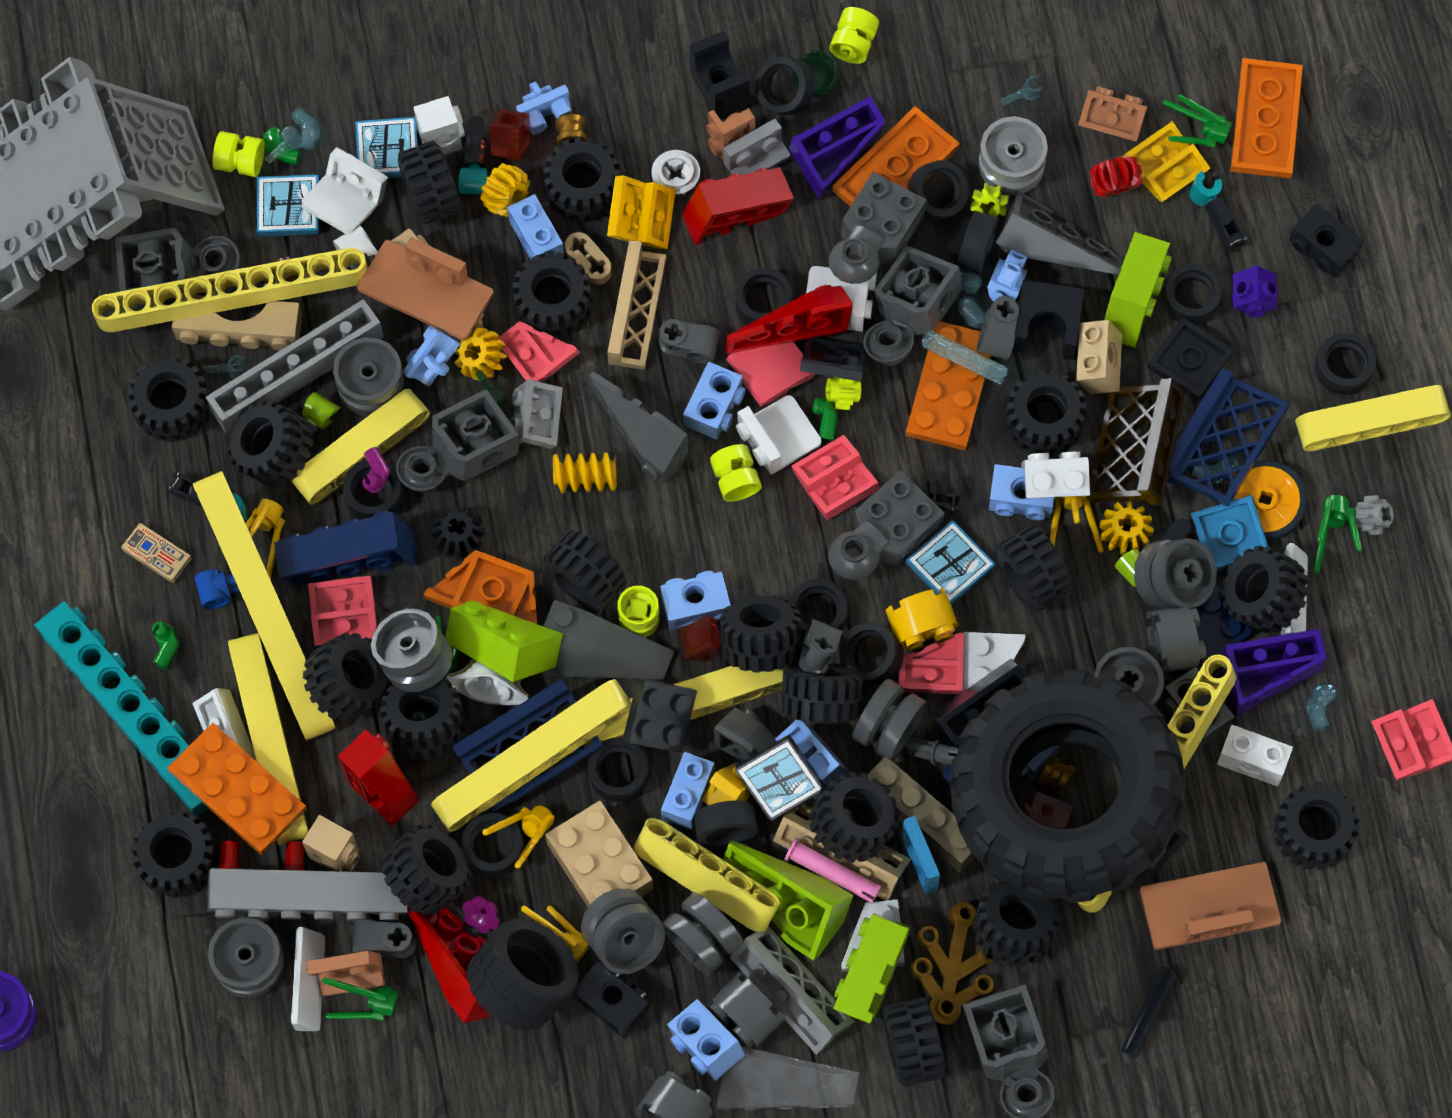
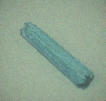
M928 330L922 339V346L997 384H1002L1008 375L1007 367L932 330Z

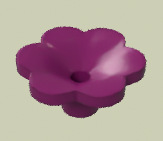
M476 896L473 900H467L463 904V910L466 913L464 917L466 923L469 926L476 927L480 933H488L490 929H496L500 925V920L497 917L498 909L492 901Z

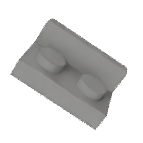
M776 119L723 147L724 165L731 175L736 173L742 175L754 173L761 168L772 169L790 158V152L782 142V127Z
M528 379L514 390L512 395L514 415L510 423L519 434V445L525 442L549 449L557 446L562 387Z

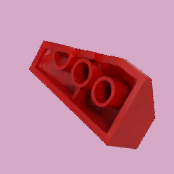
M841 285L817 287L815 290L802 295L728 335L725 348L726 353H735L846 332L853 306L852 301Z
M407 905V911L448 1003L463 1023L489 1018L490 1015L479 1005L476 997L472 994L470 983H468L467 979L468 964L486 940L481 936L474 938L462 928L463 921L446 907L436 914L430 913L425 915L420 910L418 912L412 911Z

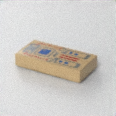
M139 523L121 547L125 553L171 583L176 581L192 560L189 554Z

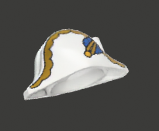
M472 659L462 670L449 674L446 677L452 683V687H456L459 693L478 702L492 705H520L528 700V694L520 686L521 680L512 682L475 659Z

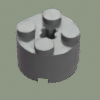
M1187 605L1185 607H1169L1147 612L1146 619L1152 618V626L1146 627L1150 653L1152 657L1160 662L1163 674L1199 667L1200 659H1206V648L1204 641L1198 639L1196 628L1200 627V618L1197 609H1190Z
M740 971L711 999L713 1004L710 1008L726 1026L732 1022L736 1026L733 1029L736 1036L749 1049L754 1044L758 1047L786 1019L780 1011L777 1013L772 1007L773 1003L748 978L745 979Z
M667 1071L664 1076L657 1077L635 1109V1113L639 1118L643 1115L647 1118H711L713 1112L709 1103L712 1100L705 1092L699 1089L692 1091L683 1085L684 1081L677 1074Z

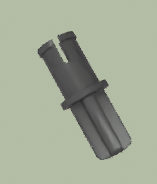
M915 737L907 741L906 744L909 756L930 760L933 765H939L940 763L951 765L959 749L958 747L945 745L942 740L932 742Z

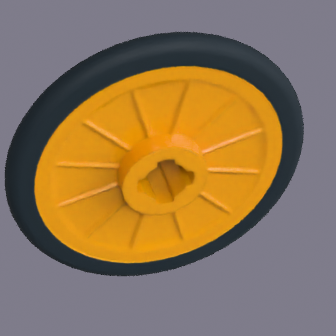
M1270 460L1256 461L1233 499L1236 500L1252 495L1266 540L1280 538L1294 530L1304 517L1307 507L1306 489L1297 473L1282 463ZM1230 481L1226 487L1225 495L1231 487ZM1262 495L1272 497L1270 505L1259 502Z

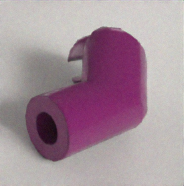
M372 447L364 453L371 470L367 474V478H363L362 484L366 490L373 493L383 489L390 474V469L378 447Z

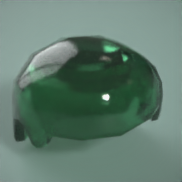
M812 50L798 59L805 62L814 75L815 93L813 98L823 97L835 88L839 78L836 62L828 53ZM793 70L794 85L799 90V79Z

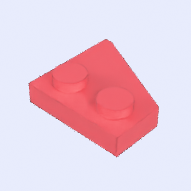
M521 321L498 338V340L506 344L503 351L526 381L531 379L544 382L580 353L575 346L564 343L545 332H540Z
M959 632L954 634V637L939 644L933 643L924 647L920 652H912L905 655L898 678V684L903 686V692L961 694L963 691L964 633Z

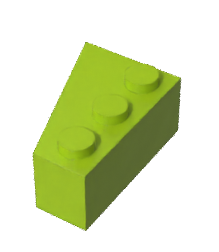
M1137 232L1133 235L1112 291L1104 319L1109 320L1122 333V344L1136 347L1146 316H1152L1156 304V299H1153V295L1159 296L1164 282V278L1160 277V274H1167L1172 257L1167 255L1170 243Z
M467 601L464 604L452 607L446 631V639L451 646L512 682L557 667L563 633L483 605L477 601Z
M873 913L870 919L867 917L863 919L858 932V936H861L862 939L858 949L853 948L849 955L846 966L850 967L846 978H841L834 995L837 1000L833 1009L870 1024L877 1018L911 926L878 913Z

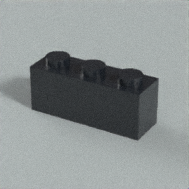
M1011 658L933 712V715L953 744L957 746L960 744L959 738L969 720L972 718L976 719L984 710V703L1001 689L1009 691L1023 683L1022 678H1025V676Z

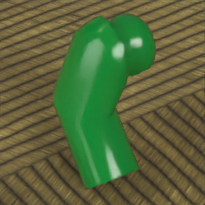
M272 127L264 133L263 139L270 157L298 165L301 151L285 146L282 139L283 133L279 128Z
M817 397L814 399L812 411L815 414H822L819 436L822 439L834 440L838 415L833 401Z
M158 621L152 627V634L155 636L160 649L152 663L166 670L179 648V640L174 628L170 624Z

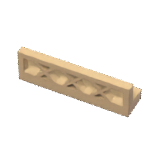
M629 240L607 353L610 365L645 370L667 258L665 254L642 251V242ZM641 260L658 263L657 271L646 278L640 270ZM638 276H639V278H640L642 281L637 284V280H638ZM655 280V284L653 287L651 285V282ZM646 286L652 293V299L640 305L634 296L637 291ZM633 305L636 307L634 311H632ZM648 308H650L649 315L645 312ZM641 314L646 320L647 325L635 334L629 326V322ZM628 332L631 337L626 340ZM644 336V341L642 343L640 338ZM636 342L642 350L640 360L623 357L624 348Z
M802 802L787 811L780 823L773 840L774 842L789 849L797 837L800 839L799 842L872 882L882 885L877 897L885 901L890 899L899 878L910 863V858L884 845L875 856L869 857L863 862H859L856 859L854 863H849L844 857L838 860L834 858V853L830 851L827 854L823 850L825 846L822 843L817 844L814 839L817 834L816 832H811L809 826L812 820H805L796 815L798 812L809 818V813L813 809L810 805ZM884 860H889L892 863L898 865V867L895 868L892 865L884 862Z

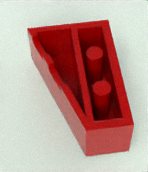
M781 167L774 169L761 168L754 173L745 175L736 173L725 179H706L698 184L682 216L696 246L704 243L703 237L719 231L722 236L730 234V227L747 222L748 226H752L786 213L794 197Z
M365 729L338 755V759L347 784L393 827L420 800L393 759L392 753L388 750L390 745L378 733L373 736Z

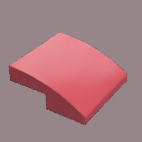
M794 342L735 352L726 359L736 373L743 375L744 385L760 407L784 397L789 389L811 380L815 375L814 373L800 371L803 354Z
M845 435L840 436L791 465L803 488L827 521L880 489L878 481L862 463L860 454Z
M371 575L308 584L315 646L323 645L343 633H349L350 635L357 633L361 635L362 639L365 637L372 639L373 633L377 629V619Z
M1433 699L1405 711L1400 709L1371 721L1396 780L1415 776L1452 762V742Z

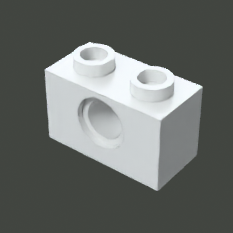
M449 96L414 107L418 133L422 144L433 140L440 146L443 154L462 149L461 137L465 136L462 126L463 120L458 105L452 107Z
M1231 725L1217 765L1278 787L1293 747Z

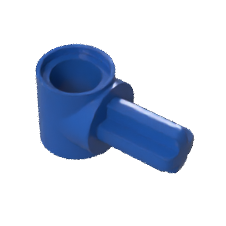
M220 569L206 570L194 577L202 608L206 610L225 606L230 602L231 593L240 591L233 574L225 576L224 571L222 572Z

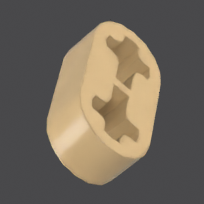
M577 232L569 235L565 241L567 258L573 257L576 259V266L581 264L585 268V274H588L591 284L602 285L606 283L612 274L611 263L606 255L586 234ZM577 244L578 246H582L584 244V252L586 256H584L579 250L574 251L573 245ZM591 261L598 268L603 266L602 274L597 271L592 274Z

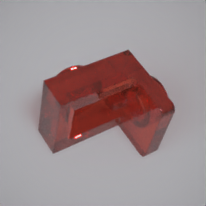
M706 616L679 629L684 659L707 662L710 660V652L721 648L716 621L713 617Z

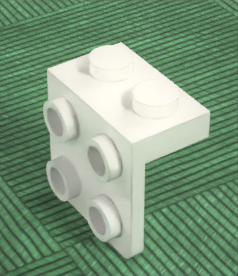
M336 147L330 154L326 175L303 198L301 207L343 233H352L383 201L388 176Z
M813 266L809 271L806 293L823 285H831L832 287L841 285L853 305L847 330L863 332L865 318L871 319L873 301L868 300L869 290L875 291L877 273L870 280L861 284H849L834 276L830 268Z
M790 395L781 398L753 414L749 406L738 412L736 429L740 437L744 441L749 442L753 448L752 452L760 466L764 465L770 475L821 446L820 436L796 400Z
M1063 452L1059 454V459H1049V453L1028 455V460L1021 462V468H1024L1026 498L1090 496L1088 457L1081 458L1080 452Z

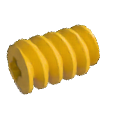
M604 452L601 461H598L596 454L591 453L588 462L585 461L582 453L578 454L576 462H573L570 454H566L563 463L560 462L558 455L554 454V488L555 485H558L560 492L566 493L568 484H570L573 492L578 493L580 485L583 484L585 491L591 492L593 483H595L598 491L603 492L605 484L608 483L611 491H616V454L614 460L611 461L608 453Z

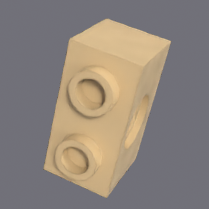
M1109 320L1085 322L1079 325L1076 381L1090 394L1116 392L1120 388L1122 333Z
M321 815L317 817L302 841L309 859L329 871L346 872L348 870L351 872L360 858V854H358L359 848L353 833Z

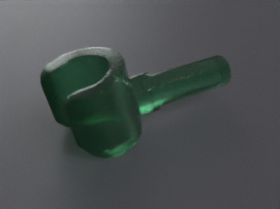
M478 370L475 374L483 385L484 390H488L498 406L507 404L502 386L493 389L484 372Z

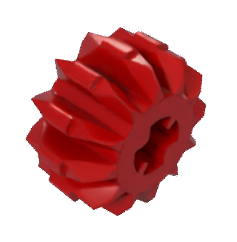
M1128 155L1100 162V164L1094 165L1089 171L1091 176L1090 182L1092 188H1094L1095 195L1102 197L1132 191V189L1138 188L1143 182L1142 170L1137 158Z

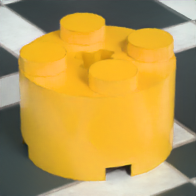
M940 588L938 595H935L933 589L917 593L900 600V608L893 610L891 605L885 610L892 631L895 633L899 643L903 644L906 653L923 648V642L934 638L936 642H942L953 637V631L958 626L945 588Z

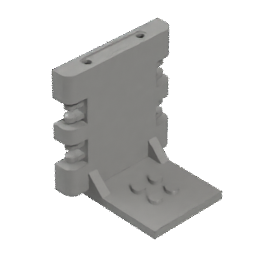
M69 57L41 78L45 90L40 95L41 105L35 100L28 104L12 99L0 108V120L2 123L0 125V310L8 311L36 292L41 286L40 279L45 276L44 267L50 272L54 269L65 271L84 257L83 248L88 246L87 235L93 241L98 238L108 240L142 216L139 202L155 199L214 216L219 215L225 210L189 107L98 80L92 69L85 62Z

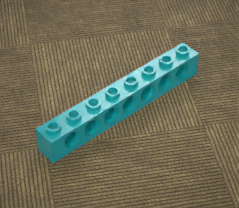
M63 601L34 624L38 633L193 815L199 817L208 807L168 772L167 769L189 746L182 738L186 735L175 720L169 723L162 714L166 710L155 697L150 700L143 693L146 687L135 674L131 677L128 676L123 670L127 665L115 651L110 654L104 648L107 642L98 630L90 631L84 623L88 620L79 608L75 606L71 609ZM75 633L81 634L77 642L67 643L70 635ZM93 656L101 657L96 665H86L89 658ZM111 679L120 680L116 688H105L107 682ZM134 701L140 703L137 710L133 712L125 711L129 703ZM153 724L160 726L157 733L153 735L145 734L148 726ZM173 747L180 749L176 757H164L168 749Z

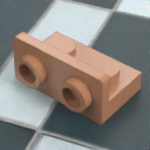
M1099 86L1096 87L1095 92L1088 90L1078 125L1137 142L1148 108L1142 105L1143 99L1127 94L1124 100L1113 97V90Z
M748 108L741 113L735 112L722 122L714 110L708 112L709 124L706 125V129L710 139L707 142L712 153L715 156L720 155L724 161L723 147L754 131L755 117Z
M363 951L306 961L307 974L319 977L321 994L323 996L349 992L324 984L322 982L324 977L364 989L383 987L385 985L381 953Z

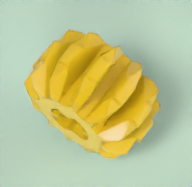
M504 163L499 165L498 168H493L491 175L486 177L487 181L481 188L483 193L480 199L483 201V206L494 214L509 217L507 207L525 199V196L529 194L527 189L531 181L527 179L528 175L522 169Z
M483 327L476 328L475 331H471L467 340L462 341L458 339L461 346L454 352L456 355H459L454 364L462 368L461 373L464 376L472 377L474 380L481 381L484 377L494 378V369H503L499 363L500 359L507 358L505 353H501L506 344L498 340L499 335L496 332L488 331Z
M1132 501L1127 503L1126 508H1123L1117 502L1114 505V511L1107 509L1104 513L1105 519L1100 521L1099 526L1100 529L1104 530L1101 534L1102 541H1110L1108 546L1110 551L1117 546L1120 547V554L1122 556L1126 553L1127 548L1139 551V546L1144 547L1149 543L1147 537L1152 536L1154 531L1149 526L1152 522L1151 515L1142 516L1145 510L1143 506L1138 507L1136 510L1132 509ZM1123 525L1130 526L1129 531H1124Z

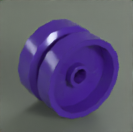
M0 971V1051H9L20 1046L31 1036L37 1022V1007L32 995L15 976Z

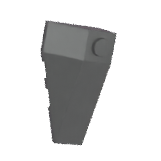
M1017 192L996 239V244L1004 252L1009 254L1010 250H1014L1029 259L1119 275L1123 265L1122 257L1094 238H1082L1075 225L1069 221L1065 224L1060 223L1051 217L1053 210L1023 193Z
M592 372L589 375L590 388L642 466V471L653 480L658 478L665 484L689 457L688 434L659 412L655 411L652 415L649 414L640 400L634 398L628 401L626 395L619 387L597 373Z
M554 600L544 624L546 628L563 633L557 667L544 671L562 679H574V677L593 678V680L623 678L626 681H637L638 678L664 681L675 653L669 648L590 612Z
M735 707L714 728L715 748L740 763L777 741L763 723L759 722L761 719L747 709L741 711ZM822 792L804 802L812 806Z

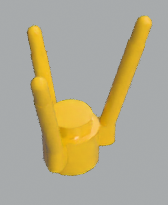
M1087 496L1054 497L1055 506L1049 538L1055 546L1062 505H1064L1065 509L1072 510L1075 524L1080 522L1079 508L1084 506L1098 552L1102 553L1104 547Z
M262 499L245 524L251 537H253L258 528L263 531H270L271 528H274L266 567L267 574L271 579L276 559L274 542L279 541L281 530L286 521L281 518L284 511L281 505L269 499Z
M535 806L531 811L524 807L519 813L484 829L482 832L484 836H487L522 820V830L531 839L515 863V868L517 869L522 866L543 834L553 825L554 815L544 806Z
M522 906V912L534 921L554 931L557 936H560L565 941L564 943L570 948L578 964L589 947L582 933L577 931L552 906H548L547 911L567 930L565 933L527 906Z

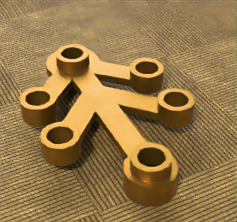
M966 901L953 905L948 912V920L954 927L948 958L937 942L939 934L934 927L925 926L917 933L918 943L925 947L944 978L942 989H940L930 974L932 972V963L929 959L920 957L914 960L910 966L912 975L919 979L931 999L929 1005L935 1022L940 1025L954 1023L960 1016L963 1004L978 995L984 996L990 993L994 987L992 978L982 974L974 978L971 986L955 994L958 980L984 964L995 962L993 958L988 959L982 952V946L977 954L961 963L967 930L974 923L973 920L976 914L974 906ZM961 909H966L968 911V919H964L961 917ZM924 931L932 935L931 942H927L924 939ZM918 962L925 965V973H920L917 970ZM979 980L986 982L987 989L985 991L979 988ZM943 1002L950 1006L949 1014L942 1011L941 1005Z

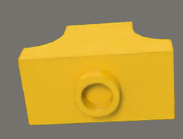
M738 761L715 772L710 780V787L702 798L703 802L707 805L724 801L746 802L752 795L735 772V766L739 764Z

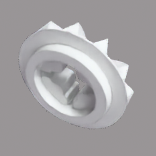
M670 150L661 154L653 163L652 179L655 183L675 189V194L685 196L687 191L692 188L695 189L700 179V167L697 160L691 154L682 150ZM683 167L681 171L682 178L675 177L669 181L671 177L669 170L672 169L676 172Z

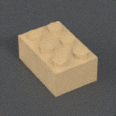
M601 801L596 802L545 834L548 847L587 907L603 893L614 889H630L639 893L641 897L654 890L652 878Z

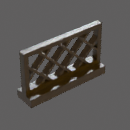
M1172 378L1161 379L1160 385L1120 387L1119 391L1109 393L1090 479V496H1087L1090 502L1146 500L1150 505H1162L1186 394ZM1151 395H1157L1156 403L1146 410L1142 403ZM1119 397H1131L1133 400L1119 412L1117 410ZM1139 407L1143 414L1129 425L1125 418ZM1150 420V430L1140 438L1135 431ZM1122 421L1127 428L1112 439V429ZM1133 434L1138 441L1123 452L1119 445ZM1144 447V458L1134 466L1129 459ZM1116 449L1121 456L1107 467L1105 459ZM1127 462L1132 469L1117 480L1113 473ZM1138 475L1139 483L1137 490L1126 491L1124 486ZM1110 477L1114 484L1105 492H1099L1100 484Z

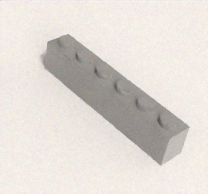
M361 300L206 396L210 411L225 433H231L233 431V428H231L233 423H237L242 411H248V406L252 404L257 405L259 401L263 400L279 403L332 370L338 353L349 342L363 337L382 339L384 335L380 321L365 300Z
M210 869L208 912H215V917L234 918L236 912L248 913V918L254 919L268 918V913H281L282 919H301V914H314L315 920H333L334 915H347V920L357 921L366 920L367 915L379 916L380 921L392 922L399 921V916H404L407 913V905L404 906L400 903V899L397 896L394 897L391 893L392 889L386 885L384 880L386 875L378 872Z

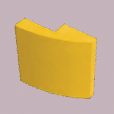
M1173 121L1122 156L1128 155L1137 158L1142 170V183L1161 203L1195 180L1199 172L1203 171L1205 173L1210 169L1194 144L1189 145L1168 140L1169 136H1183Z
M624 175L615 176L607 236L629 242V240L642 242V245L647 247L668 249L676 190L655 182L644 183Z

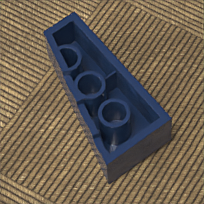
M380 511L373 514V517L363 520L349 519L344 521L343 525L336 527H318L314 529L313 533L305 535L291 534L282 541L274 542L279 578L290 587L328 581L332 579V574L337 573L339 576H358L364 568L379 569V572L392 570L391 564L406 562L407 567L419 566L413 530L395 513L390 511Z

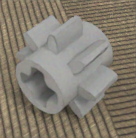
M1378 495L1364 496V502H1358L1355 507L1357 526L1361 528V532L1368 531L1369 535L1383 534V528H1389L1393 521L1394 514L1391 505L1387 503L1386 499H1379Z

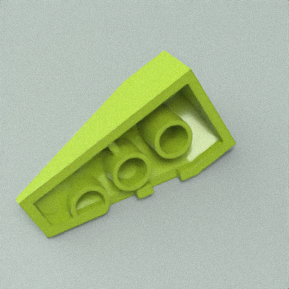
M733 840L730 841L723 860L777 895L780 904L772 918V922L783 933L781 937L788 945L813 961L816 960L844 923L853 895L826 878Z

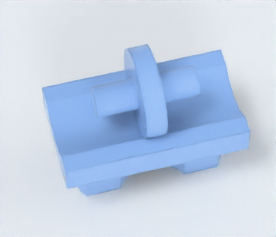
M536 82L530 83L531 93L523 96L524 103L516 106L517 119L521 127L526 125L533 135L543 132L547 128L545 116L553 113L557 120L561 116L572 114L569 91L566 85L552 90L550 85L540 89Z
M1010 250L1005 261L999 258L987 286L989 297L993 301L1002 296L1010 297L1014 301L1016 300L1027 270L1022 269L1027 259L1025 255Z
M429 326L423 334L425 341L421 347L409 353L406 358L408 365L403 370L406 377L417 379L429 387L438 375L445 376L448 373L449 367L446 363L461 344L458 338L446 334L433 326Z

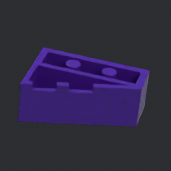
M871 96L791 139L788 150L819 200L882 133L886 121Z
M1320 629L1225 645L1222 655L1230 660L1236 673L1235 684L1229 692L1235 717L1322 671L1327 657Z

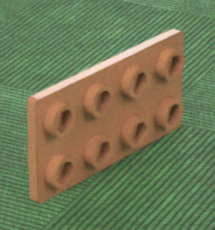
M412 237L405 248L390 240H385L357 285L359 292L462 341L467 340L494 295L492 288L467 277L466 262Z
M1265 862L1146 885L1140 888V895L1155 950L1279 926L1281 923L1273 886Z

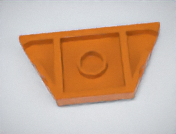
M474 550L464 559L460 566L452 568L445 574V578L432 589L429 587L424 593V599L450 609L467 601H477L483 605L537 624L534 572L478 550Z

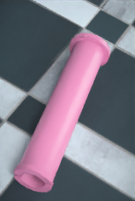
M795 838L786 854L785 861L788 862L790 859L867 900L870 904L874 902L882 885L872 882L799 842V838Z

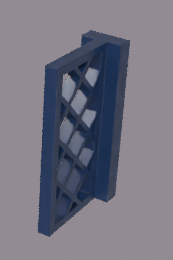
M1222 368L1175 443L1167 483L1172 486L1178 483L1229 507L1290 407L1289 402L1235 379L1232 372ZM1238 390L1249 395L1251 402L1233 407L1231 399ZM1270 404L1278 408L1274 416L1261 419L1258 407ZM1253 409L1257 421L1239 425L1236 414ZM1232 415L1236 427L1218 432L1217 421L1220 418ZM1260 428L1262 436L1259 441L1246 444L1242 432ZM1238 434L1242 446L1224 450L1221 438ZM1217 440L1220 452L1203 456L1201 452L1203 444ZM1245 453L1247 459L1245 464L1230 469L1227 457ZM1223 459L1226 471L1209 475L1205 464ZM1202 465L1205 477L1191 480L1184 476L1188 468ZM1229 477L1231 487L1226 495L1213 489L1211 482Z
M560 679L452 747L468 773L472 774L475 771L471 764L482 756L494 759L501 754L504 742L509 739L520 741L529 734L532 725L537 722L545 724L549 721V719H544L551 714V720L557 715L558 709L568 703L573 705L577 701L563 679ZM522 731H524L522 737H521V736H517V734H519V733H521ZM596 735L592 738L593 744L583 750H574L572 753H575V755L570 758L567 755L559 765L551 766L547 769L546 773L543 775L539 774L533 781L523 785L520 789L490 808L492 813H498L603 748L604 746ZM496 748L495 754L490 753V751Z

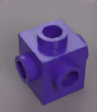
M1258 265L1233 274L1232 300L1235 309L1253 318L1262 317L1266 312L1277 309L1278 287L1276 274Z

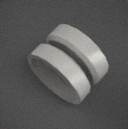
M1017 116L1001 118L992 123L984 132L980 145L978 165L984 182L994 187L1001 185L1000 191L1006 195H1016L1018 191L1024 194L1035 188L1042 179L1048 151L1046 136L1040 127L1029 119Z

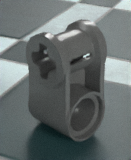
M1007 296L998 297L993 302L991 308L987 310L977 343V352L1008 360L1015 341L1014 333L1019 314V307L1014 299Z
M670 319L665 321L660 327L659 347L668 356L688 359L699 364L713 363L720 332L708 325H697L677 319ZM671 335H676L675 340H669Z
M811 619L802 641L803 648L799 661V666L805 673L824 676L828 669L830 656L832 657L837 650L842 630Z
M374 920L355 921L352 953L372 951L381 953L382 958L407 959L417 949V940L414 934L403 923ZM401 936H404L406 941L403 940L400 942V946H396L394 941H400Z

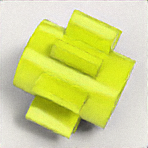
M985 183L981 192L974 190L972 198L976 201L972 202L970 209L971 211L982 212L997 217L998 214L1005 216L1007 208L1004 205L1008 203L1009 195H1002L1000 191L1001 185L994 187Z
M837 377L828 378L825 388L827 401H833L835 409L850 410V405L853 406V402L860 401L861 382Z

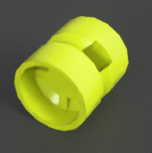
M857 7L845 8L842 11L838 22V30L833 35L829 50L842 61L853 64L864 63L871 48V41L876 35L879 20L875 15Z
M220 131L214 145L213 168L230 173L237 169L241 175L257 178L264 159V139L245 136L241 140L238 134Z
M747 445L728 446L710 457L715 476L721 478L718 481L723 500L726 502L749 498L761 490L762 485L757 471L751 468L753 466V459Z
M632 586L625 589L620 594L617 602L620 626L644 638L652 635L657 630L660 622L658 599L655 593L644 586Z

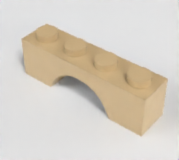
M195 295L194 299H202L205 296ZM274 301L267 303L259 314L247 320L231 321L219 316L217 313L174 320L172 330L176 340H180L185 344L210 342L212 345L220 347L227 346L228 344H238L248 349L265 346L280 351L300 339L303 314L299 303Z

